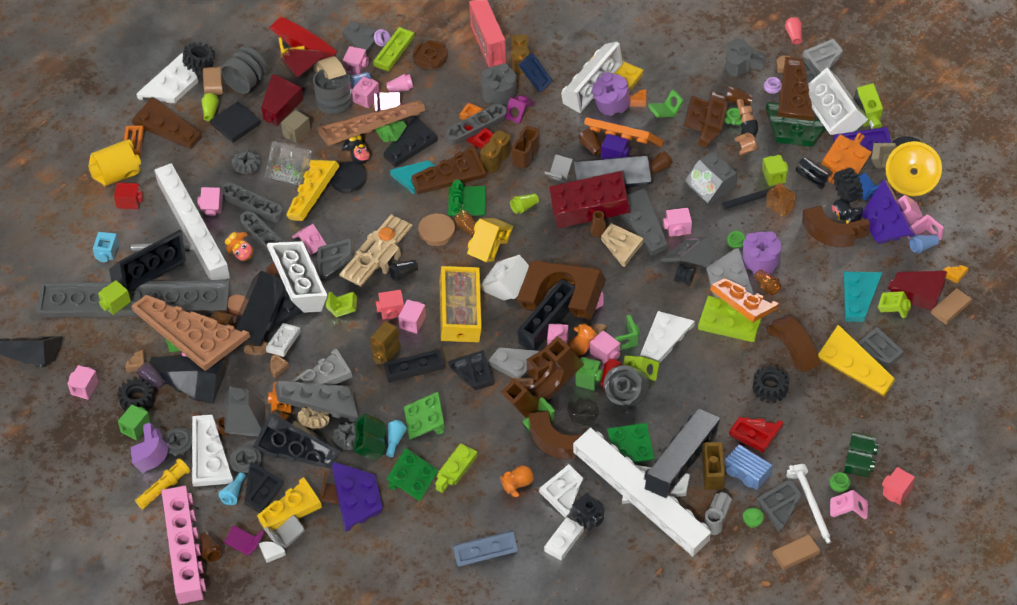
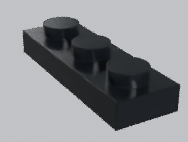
M440 349L385 362L383 367L389 383L445 369V364Z

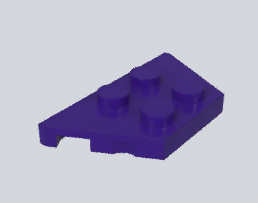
M882 180L862 214L863 218H868L870 222L869 230L875 242L883 244L890 240H900V237L915 236L888 181Z
M332 463L331 469L345 532L351 530V527L360 522L362 524L370 517H375L382 513L383 507L375 475L342 464Z

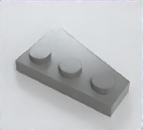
M336 348L331 352V356L327 359L322 358L318 361L316 367L307 369L291 382L335 385L352 378V373Z

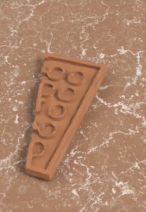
M421 100L317 128L319 135L329 146L362 133H370L373 129L403 118L419 115L422 111H425V106Z
M145 295L131 306L138 316L204 371L250 338V334L247 331L235 330L231 325L225 326L217 323V320L192 311L189 313L183 311L181 307L169 306L165 301Z

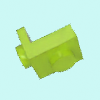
M332 292L327 293L326 308L335 317L356 311L357 295L354 292L336 297Z

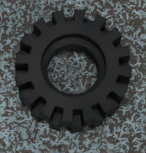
M193 42V45L189 43L183 51L182 63H184V67L187 66L188 70L192 69V72L197 70L198 73H201L203 68L213 67L215 51L212 50L211 46L208 47L206 43L202 45V42H199V44Z
M851 167L834 173L833 177L838 196H841L840 199L846 200L848 203L859 200L863 196V189L861 188L863 186L859 182L860 178L857 177L858 174L854 173V169H851Z
M768 365V369L764 366L762 371L760 369L757 370V373L754 374L752 387L756 398L760 397L762 402L766 399V403H770V400L776 403L777 399L780 402L783 397H786L789 378L787 373L784 374L783 369L778 371L779 367L775 366V369H772V365ZM766 381L776 382L778 386L774 388H769L764 386L763 383Z
M134 377V381L128 379L127 384L123 382L122 387L118 389V398L122 409L127 411L131 405H134L138 408L142 407L148 412V407L152 408L153 403H155L152 384H149L147 379L144 381V378L141 377L139 380H137V377ZM134 393L144 394L139 399H129Z

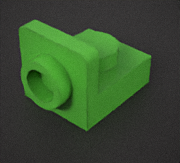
M398 121L381 126L375 130L383 142H391L399 139L407 125L404 121Z

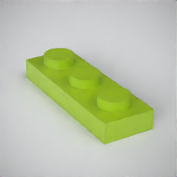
M399 27L374 59V66L389 72L415 38L414 32Z

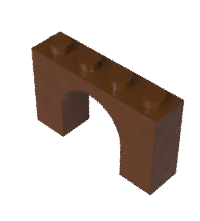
M531 260L516 299L522 309L534 311L545 299L548 290L563 279L575 283V290L568 307L573 316L592 319L606 281L601 270L595 267L583 268L579 265L569 266L559 262L554 264L543 260Z
M558 335L543 349L550 357V365L546 373L537 382L530 386H523L514 378L501 391L506 399L526 419L528 418V413H536L538 411L540 398L543 397L548 401L584 365L574 351Z

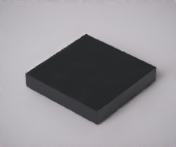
M236 102L210 119V124L234 143L259 126L260 120L239 102Z

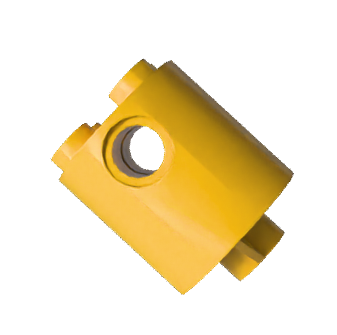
M123 140L91 153L88 168L94 180L107 187L141 172L139 166L141 161L137 154L134 155L132 151L134 147L131 140Z

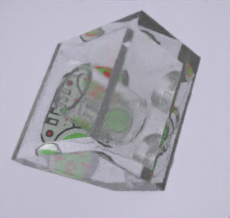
M272 141L265 177L300 185L305 171H308L310 167L308 164L311 160L313 149L283 141Z

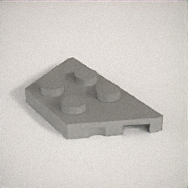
M739 248L734 249L706 267V275L710 287L713 283L726 278L745 287L746 292L754 295ZM712 292L713 297L719 298L715 293Z

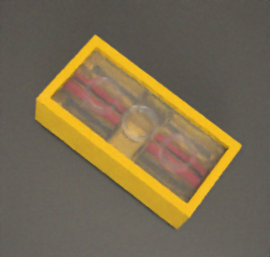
M441 266L439 279L441 341L479 342L481 334L479 268Z

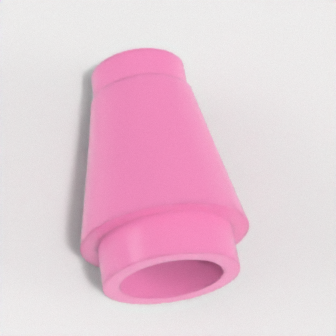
M403 74L390 82H386L389 93L410 91L411 88H414L410 74Z

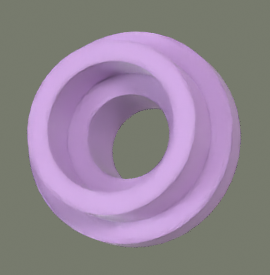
M383 29L377 30L374 34L376 44L384 47L390 40L389 32Z
M770 77L765 81L764 89L768 93H778L781 91L782 84L778 78Z

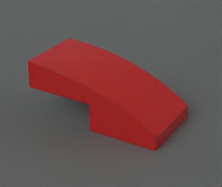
M467 125L464 129L470 131L473 130V127ZM484 128L478 134L465 141L482 149L484 145L490 142L493 133Z

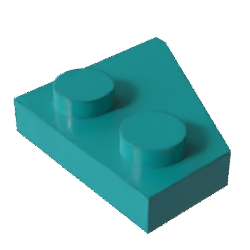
M428 160L392 169L390 174L411 193L415 194L416 191L411 182V176L435 165Z

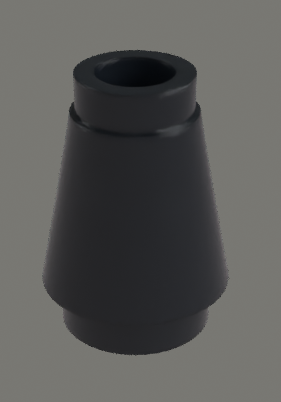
M415 260L395 262L389 266L391 278L398 281L418 270Z

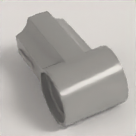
M723 492L715 494L709 510L705 513V524L709 527L711 535L721 533L723 523L732 504V498Z

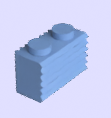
M740 444L725 459V471L731 477H738L747 487L755 488V490H758L772 474V464Z

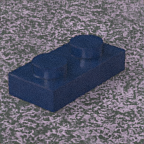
M533 53L528 54L518 63V66L538 93L553 82Z

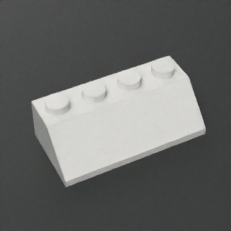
M620 43L604 44L601 49L595 52L594 57L585 63L580 73L576 74L572 82L562 90L561 95L564 105L578 113L583 111L594 98L592 87L597 79L605 72L615 74L622 66Z
M828 67L808 84L812 109L830 135L854 132L868 120L841 80Z
M303 242L268 243V250L291 301L304 313L321 312L327 294Z

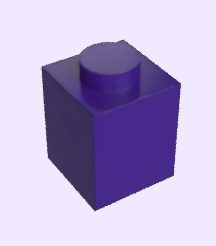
M607 134L601 146V158L629 156L630 147H628V139Z

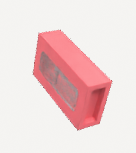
M469 1L471 28L488 66L506 64L505 39L488 1Z

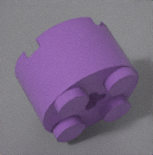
M605 72L592 87L596 106L605 115L611 116L614 113H622L631 103L627 81L618 74Z
M774 232L747 234L743 243L742 254L745 268L753 271L752 273L755 275L771 274L780 265L781 243Z

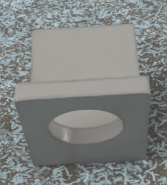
M555 155L550 172L545 171V175L549 179L566 183L573 159Z
M295 515L291 516L276 531L269 527L264 528L273 542L285 549L306 531Z

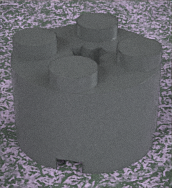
M507 64L492 66L482 71L481 90L483 99L489 104L491 102L504 106L509 103L510 97L517 95L516 74Z
M622 365L611 369L604 379V388L608 399L613 403L624 406H637L648 394L649 379L640 369Z

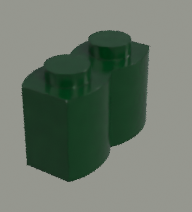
M366 413L360 416L355 423L354 452L373 461L383 456L386 450L384 441L387 433L385 422Z
M852 432L844 473L868 478L869 472H874L876 460H872V456L877 455L879 444L875 443L876 436Z

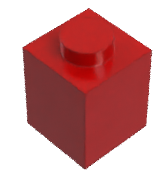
M117 183L114 194L116 207L118 209L139 210L140 202H143L144 193L140 190L139 184Z

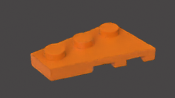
M726 278L713 283L710 289L751 322H755L774 312L779 306V303L775 301L769 303L763 300V296L758 293L753 295L746 292L745 287Z

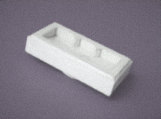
M283 323L266 346V352L284 357L301 333L300 327Z

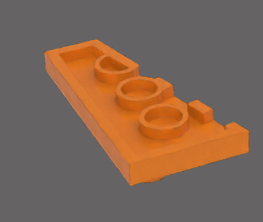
M587 117L584 122L586 126L590 127L591 131L596 133L603 131L606 135H618L629 141L633 139L642 144H651L662 147L664 141L647 131Z

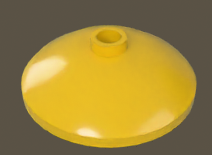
M907 142L899 145L891 152L886 162L888 182L894 190L902 195L910 197L925 195L936 187L941 178L942 163L939 155L932 147L922 142ZM912 169H916L918 171L915 175L911 174L910 172Z

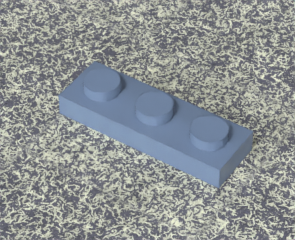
M512 530L452 545L458 567L518 552Z

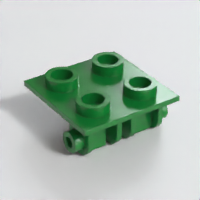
M454 180L452 187H449L448 216H485L486 186L463 187L461 180Z
M647 423L607 429L610 445H615L620 454L630 458L633 463L654 460Z
M405 448L386 478L389 483L388 487L392 490L400 488L418 501H421L438 469Z

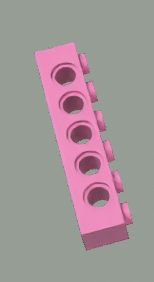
M186 486L162 490L178 604L204 600L202 591H206L204 578H200V574L204 572L202 561H198L197 556H201L199 544H195V539L199 538L197 527H193L192 523L196 522L194 510L190 509V505H194L192 493L187 492Z

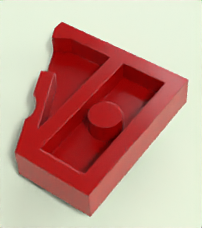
M739 417L729 430V436L764 453L782 429L784 422L777 420V423L765 422V419Z

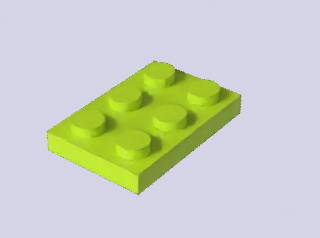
M708 296L698 324V330L755 342L762 318L751 322L723 299Z

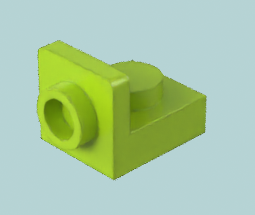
M904 291L882 293L878 309L880 312L899 311L901 317L906 318L908 311L911 309V302L906 297Z

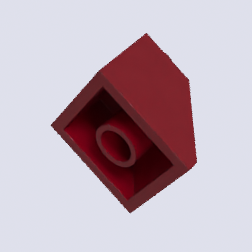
M289 48L282 53L283 57L280 60L293 76L299 77L325 54L317 50Z

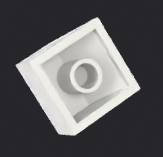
M520 255L498 261L481 283L480 290L502 300L515 299L518 297L529 265Z

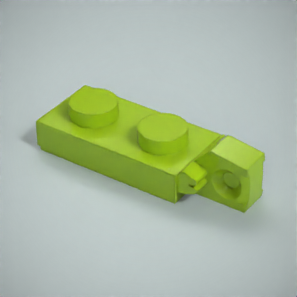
M460 443L440 469L437 475L438 480L435 483L436 490L443 493L449 484L452 486L456 485L475 461L478 452Z

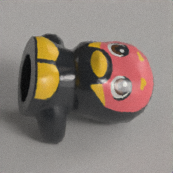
M360 135L345 140L342 151H350L353 162L364 164L369 160L370 154Z
M843 199L836 200L832 205V211L838 216V220H845L846 223H851L862 219V207L852 208Z

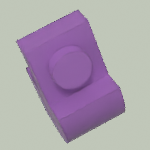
M151 423L143 425L145 442L131 447L132 464L142 473L160 465L166 458L169 450V445L162 439L161 431L158 428L156 429Z

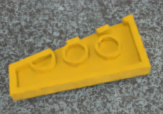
M310 160L308 164L310 169L305 171L303 176L305 179L304 183L299 185L297 189L299 194L293 198L286 214L290 220L303 221L307 217L308 212L317 202L318 197L325 190L327 184L339 168V164L336 161Z
M839 325L818 354L819 360L884 397L895 382L894 377Z

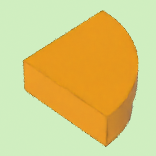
M959 265V267L948 266L943 270L947 271L946 278L958 284L968 272V267Z

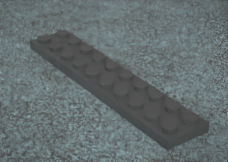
M230 280L148 281L128 292L131 302L114 315L108 310L104 311L101 308L98 295L111 282L41 283L36 311L38 318L138 316L131 306L145 295L165 301L169 306L181 307L183 311L189 313L192 311L200 315H227Z

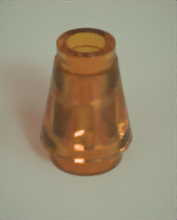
M462 210L454 217L455 225L473 238L476 223L469 212Z
M758 270L755 273L754 278L766 294L775 295L779 292L781 283L778 278L763 270Z

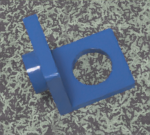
M864 173L858 176V178H860L859 182L863 186L861 187L863 189L862 199L866 201L872 198L879 185L875 186L868 175Z

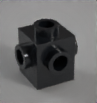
M586 493L572 504V516L580 526H584L590 531L603 522L604 506L599 500H595Z

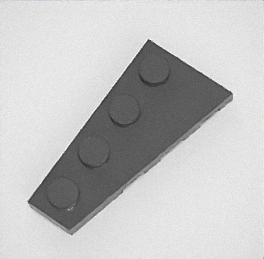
M642 188L627 195L631 213L620 215L635 235L643 238V246L651 256L668 249V243L646 189Z
M277 381L275 385L278 402L300 408L304 406L310 407L314 412L321 413V411L332 413V416L336 418L343 416L349 418L351 422H356L358 419L353 392L350 386Z

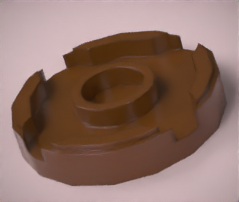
M428 40L427 43L421 42L413 50L415 64L423 69H437L443 66L448 58L445 45L439 41Z

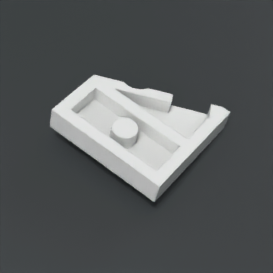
M568 464L540 487L539 492L566 518L569 516L583 478Z

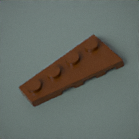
M785 57L778 117L814 120L803 59Z
M153 97L132 119L133 125L144 126V130L191 150L202 138L199 131Z
M473 145L467 151L455 154L453 158L445 159L434 167L430 166L412 175L411 182L418 195L450 187L456 179L461 180L462 183L486 178L487 173Z

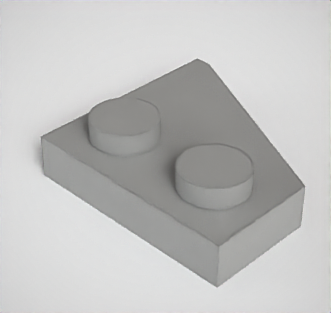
M832 39L803 51V57L808 60L814 71L819 75L827 67L830 69L842 56L843 50Z

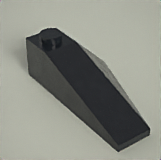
M40 336L30 339L21 337L11 339V341L10 338H1L0 355L26 364H35V367H47V363L55 361L63 341V336Z
M188 356L151 357L145 374L162 384L174 387L178 392L182 391L195 401L214 404L225 375L223 359L204 371Z
M278 409L270 412L253 445L254 448L270 457L300 461L326 468H331L332 463L335 462L341 451Z

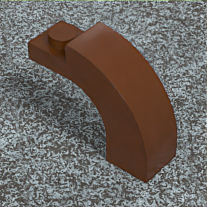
M821 205L803 210L802 223L814 239L823 244L833 247L854 246L855 239L869 236L870 222L868 218L844 224L830 220Z
M787 316L783 319H777L766 327L769 335L779 338L785 344L795 369L806 372L821 365L809 335L793 317Z
M548 411L528 413L531 437L543 452L559 459H576V454L573 452V443L583 434L564 435L557 432L551 425Z

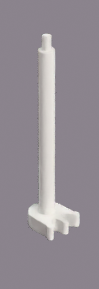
M806 465L789 466L790 469L787 470L788 474H786L787 478H799L822 537L826 540L827 544L830 543L829 532L805 476L808 473Z

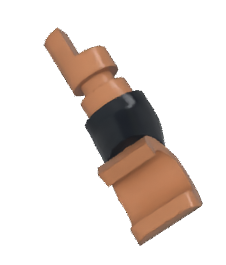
M738 99L739 113L743 118H741L742 123L740 124L741 135L734 139L736 142H740L742 150L739 153L740 156H743L757 149L755 136L758 133V122L751 115L753 113L752 106H744L743 100Z

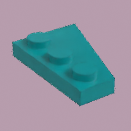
M844 271L845 322H865L872 299L877 291V286L882 278V272Z

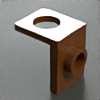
M325 471L320 501L339 504L335 484L326 483L328 471Z

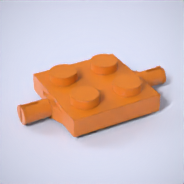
M858 133L854 141L839 134L821 165L829 168L832 172L828 179L829 183H831L834 173L849 167L854 169V173H860L872 153L860 145L865 138L863 134Z

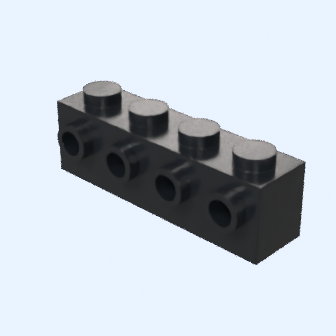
M563 279L560 280L518 329L517 335L520 345L534 351L540 347L548 337L549 324H559L569 313L570 309L568 307L575 290V285Z

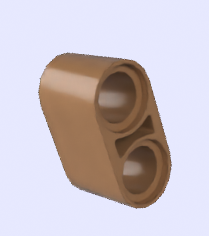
M221 66L203 68L205 94L223 95Z

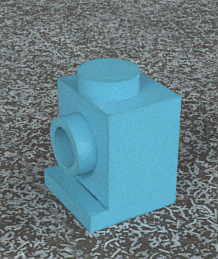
M98 232L93 246L95 259L100 262L114 259L117 248L120 246L117 234Z

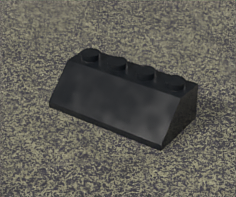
M179 229L117 262L109 269L111 283L116 280L130 292L184 263L186 256L182 231Z

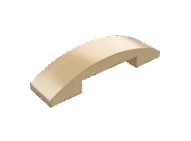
M335 56L318 60L314 63V71L324 70L325 77L328 79L346 75L342 64Z

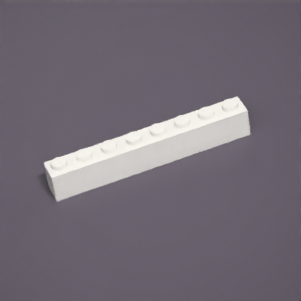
M172 163L155 169L157 183L189 243L192 244L194 252L210 280L229 279L227 263Z
M590 428L573 443V452L691 556H694L710 541L711 532L709 527L705 523H700L696 520L690 510H685L681 507L675 497L668 496L666 499L645 490V471L636 468L633 461L621 455L615 445H610L606 442L600 432H595Z

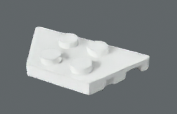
M181 53L137 93V98L143 100L144 97H153L159 102L176 103L198 83L197 76L192 72V69L188 70L187 66L184 67V63H182L183 54Z

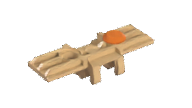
M391 214L377 231L367 236V240L354 253V258L339 274L340 277L358 286H362L379 267L382 268L384 274H387L389 271L388 261L394 255L395 260L401 257L397 244L413 225Z

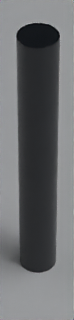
M774 187L745 195L723 202L722 207L726 210L776 194V190Z

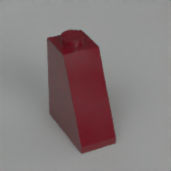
M273 74L261 106L263 119L267 123L278 126L303 101L302 88Z
M947 271L897 272L895 279L890 280L888 290H891V292L904 291L911 305L932 311L937 306L944 288Z

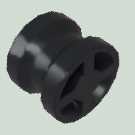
M679 264L674 281L678 283L684 282L685 285L690 286L696 269L693 267L687 268L684 264Z

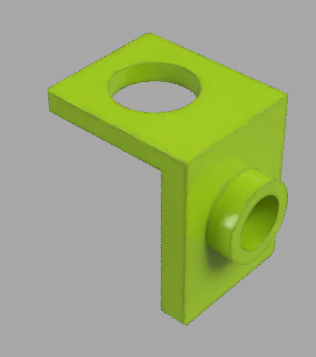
M625 356L623 365L638 368L649 380L656 381L659 368L658 361L646 357ZM649 364L653 366L651 375L647 373V366Z

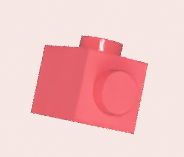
M401 290L378 293L379 301H376L377 313L381 312L382 320L398 317L404 307Z
M897 467L891 476H886L882 483V486H884L883 496L889 501L901 505L913 489L915 477Z

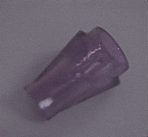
M145 362L137 371L139 378H144V381L147 379L149 384L151 383L158 390L166 383V380L163 379L152 363Z

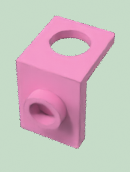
M928 214L920 220L914 221L911 225L915 235H919L927 230L932 235L936 234L939 240L942 239L944 227ZM932 224L936 226L938 233L933 229Z
M314 224L306 226L292 236V238L300 237L310 255L316 253L318 247L326 245Z
M854 490L830 499V515L832 517L853 510L862 518H868V502ZM858 501L861 502L863 510L859 508Z

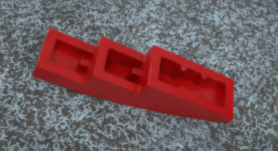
M281 16L269 27L270 30L281 37L292 48L304 46L307 50L323 52L325 55L319 60L335 56L337 53L334 48L310 31Z

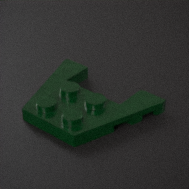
M766 101L765 109L777 143L813 147L825 132L826 128L819 118L818 120L808 121L778 117L779 103Z

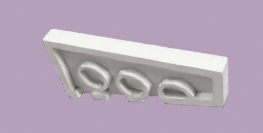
M213 415L192 416L193 487L230 484L233 478Z

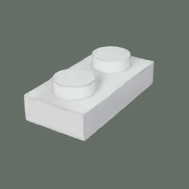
M566 517L544 546V551L562 561L583 533L584 526L582 527Z

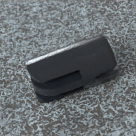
M802 158L798 162V165L802 168L796 167V172L819 189H823L825 187L824 183H827L828 177L831 174L809 158Z

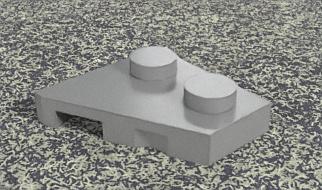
M499 347L488 360V365L513 379L525 378L528 374L526 359L539 351Z

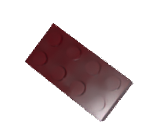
M622 171L549 186L553 213L558 228L590 222L595 211H602L604 218L631 213Z

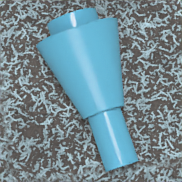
M393 420V422L388 423L389 445L386 452L388 457H394L396 446L407 430L402 421Z
M240 472L234 481L219 492V497L224 504L235 505L237 503L241 484L246 478L244 473Z

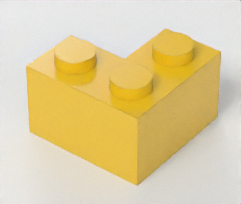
M496 218L479 219L474 226V236L468 243L469 250L467 254L485 262H493L500 244L508 243L513 226Z

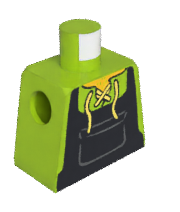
M874 83L857 87L854 100L868 119L861 126H871V129L881 128L880 119L883 107Z

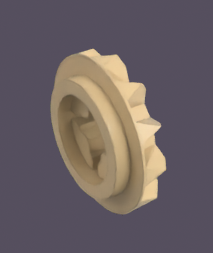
M310 407L302 408L298 412V421L306 427L322 428L329 423V413L314 412Z

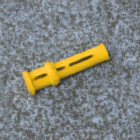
M177 459L175 465L169 470L163 471V476L135 499L136 504L144 510L162 494V490H166L171 485H176L183 475L189 474V467L181 459Z

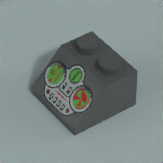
M713 151L696 163L684 180V183L708 205L736 188L737 172Z

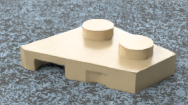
M612 223L601 236L602 242L623 267L627 265L643 244L642 237Z

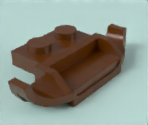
M711 90L709 101L692 95L683 125L700 132L697 145L704 148L721 132L728 105L724 95L715 90Z

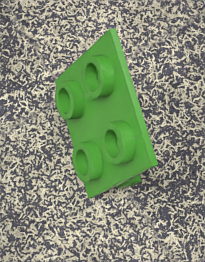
M439 392L404 407L410 440L431 430H434L437 434L444 432L445 425Z

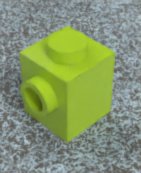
M781 155L763 158L762 172L768 186L786 183L788 166L786 161L783 162Z
M116 280L98 293L99 305L104 311L108 310L112 315L131 302L128 290Z

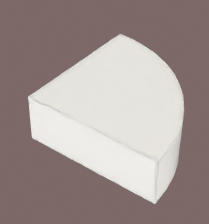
M274 542L259 543L266 563L286 556L284 549Z

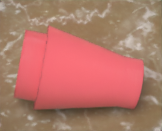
M797 17L789 18L786 21L785 28L792 44H800L802 42V22Z

